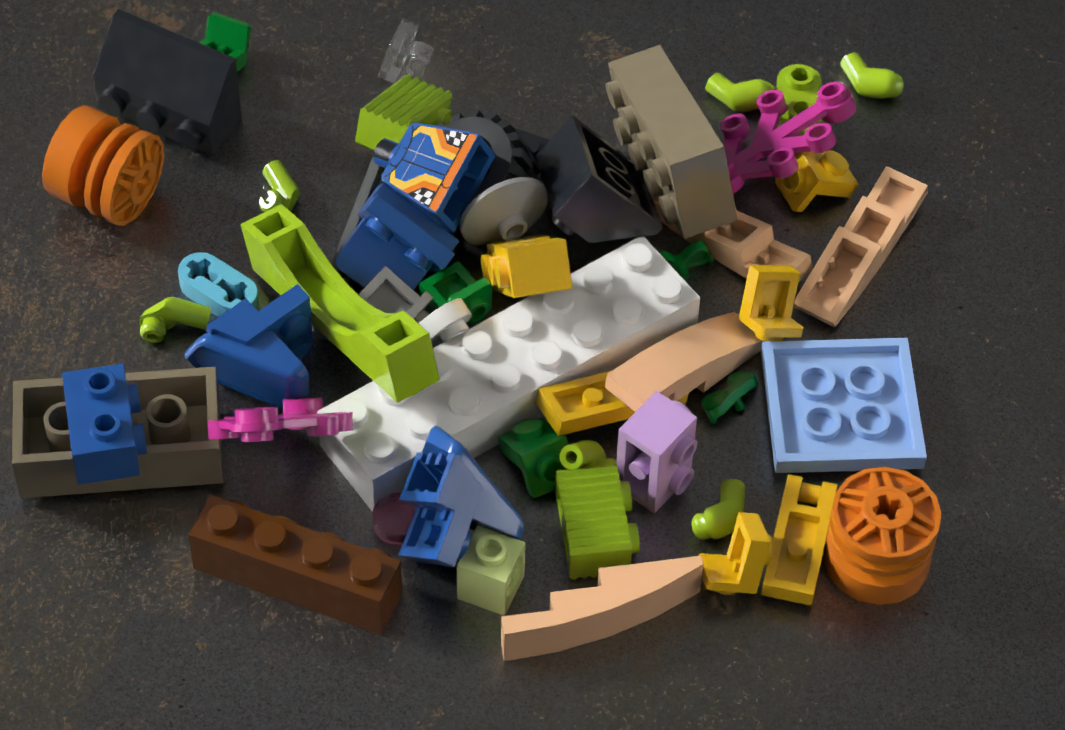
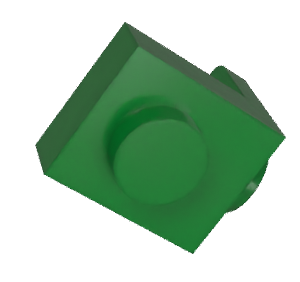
M214 12L208 16L205 39L198 43L236 58V68L239 71L246 66L252 27L248 23Z
M459 261L419 283V294L421 296L427 291L434 297L429 303L433 311L452 300L461 298L472 314L471 319L466 323L468 325L481 321L492 310V284L486 277L476 281Z
M543 418L523 420L517 423L513 430L498 435L502 454L522 470L527 491L533 498H538L556 490V471L567 469L560 462V452L568 445L567 438L564 435L558 436L551 425Z

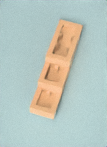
M886 166L868 197L862 196L844 228L841 226L837 228L796 296L793 307L836 327L875 276L906 230L928 194V185Z
M659 195L652 197L660 221L683 237L674 222L667 224L659 205ZM737 210V221L685 239L690 243L695 241L704 242L707 248L710 249L714 260L746 279L750 265L792 266L801 272L799 282L813 270L811 255L774 240L772 225Z
M736 312L713 317L674 333L607 374L605 388L634 412L656 391L672 401H678L696 387L703 393L759 353L762 348V342L766 341L755 337V332L738 320L739 315Z
M694 556L599 568L597 587L550 592V611L502 616L501 647L504 662L560 652L604 639L661 615L700 592L703 570L702 557Z

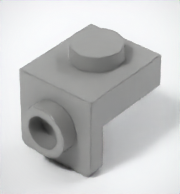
M386 266L358 294L370 305L385 313H398L404 310L418 323L429 315L425 309L434 298L427 291L420 297Z

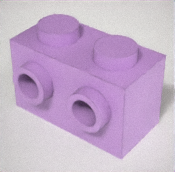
M658 391L619 428L616 462L620 481H629L632 499L654 514L674 493L680 495L691 483L694 476V470L692 469L693 454L698 444L697 440H695L697 417L684 404L679 401H672Z

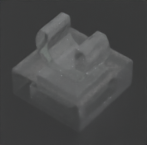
M404 18L402 19L389 43L378 77L395 83L403 69L405 73L410 74L412 77L421 78L425 65H428L434 48L424 42H414L419 28L418 24Z

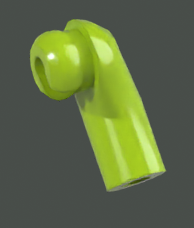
M849 53L841 60V68L856 92L862 97L895 98L903 91L904 82L900 75L888 69L868 68L859 53Z
M719 72L709 78L705 87L708 93L738 113L759 109L757 104L758 97L769 90H775L770 82L762 79L735 84Z
M271 161L263 168L262 174L272 190H267L269 195L267 199L262 196L260 197V209L266 212L282 204L291 212L300 196V188L281 161Z
M583 440L567 445L560 452V462L569 470L616 465L617 462L616 459L606 458L605 451L601 445L592 440Z

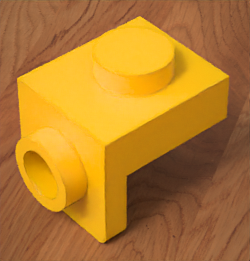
M831 150L823 153H813L811 151L794 153L798 162L796 172L788 177L775 179L777 187L794 212H803L816 194L850 198L859 186V183L849 170L847 160L839 153Z
M777 265L749 266L738 320L753 330L755 337L766 342L783 341L784 338L802 337L804 327L791 318L801 273L794 267Z
M738 513L727 555L705 553L698 555L702 557V579L708 590L724 595L757 593L764 565L768 566L771 563L774 550L772 536L767 534L759 514Z

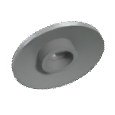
M517 177L497 183L479 194L466 207L459 223L460 232L468 243L476 246H487L486 243L502 240H515L522 236L541 217L548 204V192L542 182L531 177Z

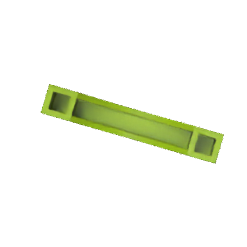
M280 204L240 224L253 270L280 295L298 284L310 297L312 325L397 403L416 395L421 390L440 381L429 332L404 310L398 313H385L362 299L334 269L315 242L306 225L285 206Z

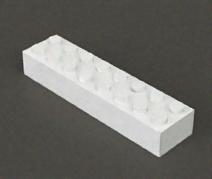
M644 236L638 237L571 273L573 289L531 295L433 348L440 381L421 390L416 395L397 403L372 381L317 411L318 414L353 412V430L339 432L338 435L319 436L320 446L371 511L376 514L399 501L416 453L422 452L432 427L438 426L459 441L475 458L499 444L498 435L513 430L517 423L527 419H545V416L535 403L539 388L613 371L643 350L676 332L697 324L700 296Z

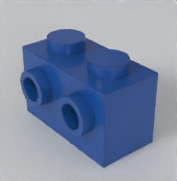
M124 363L62 372L71 451L78 485L140 476L137 455L147 454L143 423L133 424L132 414L141 413V404L137 382L127 383Z

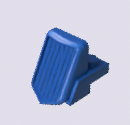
M383 182L376 187L357 214L362 220L336 255L334 264L339 271L362 289L386 266L414 290L428 270L436 272L443 270L455 255L452 250L459 240Z
M297 284L260 311H257L245 298L206 325L207 333L199 337L185 352L184 357L195 368L216 367L218 384L283 409V399L310 397L309 374L306 367L300 361L313 345L310 297Z
M432 427L422 452L416 453L399 498L400 501L417 507L399 555L417 563L455 567L457 560L464 556L469 547L471 532L468 530L472 529L475 531L477 525L521 540L524 532V522L521 515L459 441L440 427Z

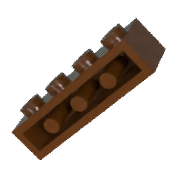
M210 495L188 534L193 569L382 635L402 596L401 561L393 558L389 553L380 549L373 548L369 550L354 545L331 532L320 533L305 528L285 516L274 517L259 512L239 500H225Z

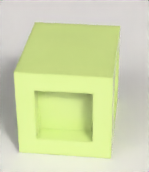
M477 525L466 553L457 564V599L505 616L525 576V542Z

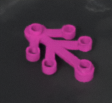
M841 82L825 84L819 89L815 104L779 127L780 118L788 109L783 93L780 90H769L761 94L757 99L761 118L752 144L741 152L742 141L748 138L751 133L746 117L743 114H732L723 119L720 123V129L725 138L723 145L725 147L733 194L743 187L745 179L769 176L785 178L795 173L798 169V162L794 153L809 151L823 153L833 148L836 144V138L831 125L828 123L843 122L855 113L856 104L851 90ZM820 119H822L824 122H826V123H817V124H814V123H816L817 121H819ZM808 128L804 135L796 136L797 134ZM762 157H767V161L758 160Z
M323 397L283 399V414L277 415L276 407L236 409L235 416L208 420L209 439L239 438L241 435L242 442L273 440V430L289 428V430L307 429L308 436L338 435L339 432L353 430V412L318 414L317 411L323 408Z

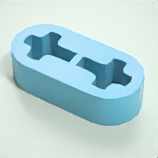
M201 252L190 254L180 262L178 276L182 293L198 304L211 307V313L217 317L241 302L239 299L242 296L258 311L259 300L256 284L228 264L211 254ZM206 273L209 274V280L204 277ZM228 296L234 299L231 303L228 302Z

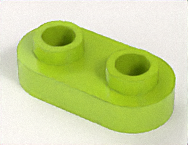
M793 64L779 72L776 90H780L783 93L788 109L781 116L778 127L816 103L818 91L822 87V78L814 68L803 64ZM820 119L819 121H817V122L814 123V124L824 123V121H823L822 119ZM806 128L796 136L804 135L808 128Z

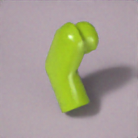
M167 297L145 310L139 319L141 326L140 335L147 342L158 343L164 339L166 331L178 323L205 330L209 321L211 307L176 297Z
M724 480L720 484V503L694 515L691 525L696 537L701 540L709 538L715 540L733 533L738 513L744 512L745 484L741 480Z

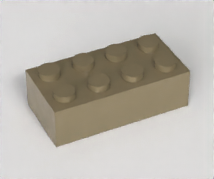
M657 45L608 62L612 81L607 82L605 86L613 109H618L619 118L613 119L616 135L622 146L629 144V155L636 171L644 170L643 176L652 197L659 195V205L667 224L674 222L683 238L686 239L737 221L725 147L662 47Z
M216 367L125 373L127 383L137 382L141 404V413L132 414L133 424L143 423L147 454L137 455L140 476L78 485L72 458L63 378L13 381L12 466L20 498L223 483L222 439H209L208 420L221 419Z

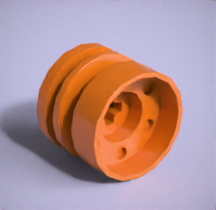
M82 105L69 113L51 139L42 170L43 188L48 195L74 207L85 206L90 214L104 217L106 221L112 224L125 226L137 218L155 192L162 173L164 144L161 138L154 133L140 130L138 126L124 123L121 125L117 117L92 106Z
M884 466L863 469L848 477L835 493L823 556L827 574L839 590L857 601L875 605L899 603L916 594L927 580L939 532L942 513L937 496L923 480L905 470Z

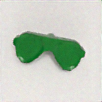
M702 241L691 243L677 255L664 250L659 252L674 270L678 271L684 280L690 276L687 268L700 266L707 262L710 264L714 263L710 249Z
M754 372L732 373L728 376L729 386L726 389L708 394L701 400L702 408L706 415H708L711 423H716V418L726 413L732 405H734L737 412L745 409L741 397L755 386H759Z

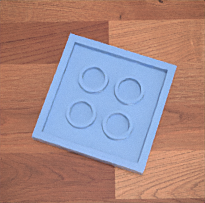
M908 338L762 342L761 359L775 473L861 471L863 469L884 466L900 470L925 468L927 455Z

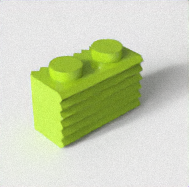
M410 74L405 75L360 109L355 138L356 144L374 151L377 144L384 138L400 143L408 127L415 122L434 126L438 125L441 121L445 125L452 122L451 116L453 111L450 110L452 94L450 90L444 92L442 87L436 89L433 83L428 85L426 80L420 82L418 77L412 79Z
M617 464L556 471L555 494L569 578L573 580L579 577L585 579L589 576L596 578L599 568L631 564L632 554L640 553L639 531L637 523H627L626 511H632L631 488L629 481H620Z

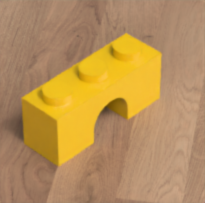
M541 234L510 241L502 240L486 243L488 254L481 255L483 277L490 281L493 290L513 298L573 289L566 239H550V236Z

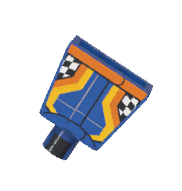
M415 122L408 127L400 143L387 138L382 139L374 150L373 160L377 166L385 168L382 174V182L439 226L454 233L460 223L464 210L471 203L496 154L477 133Z

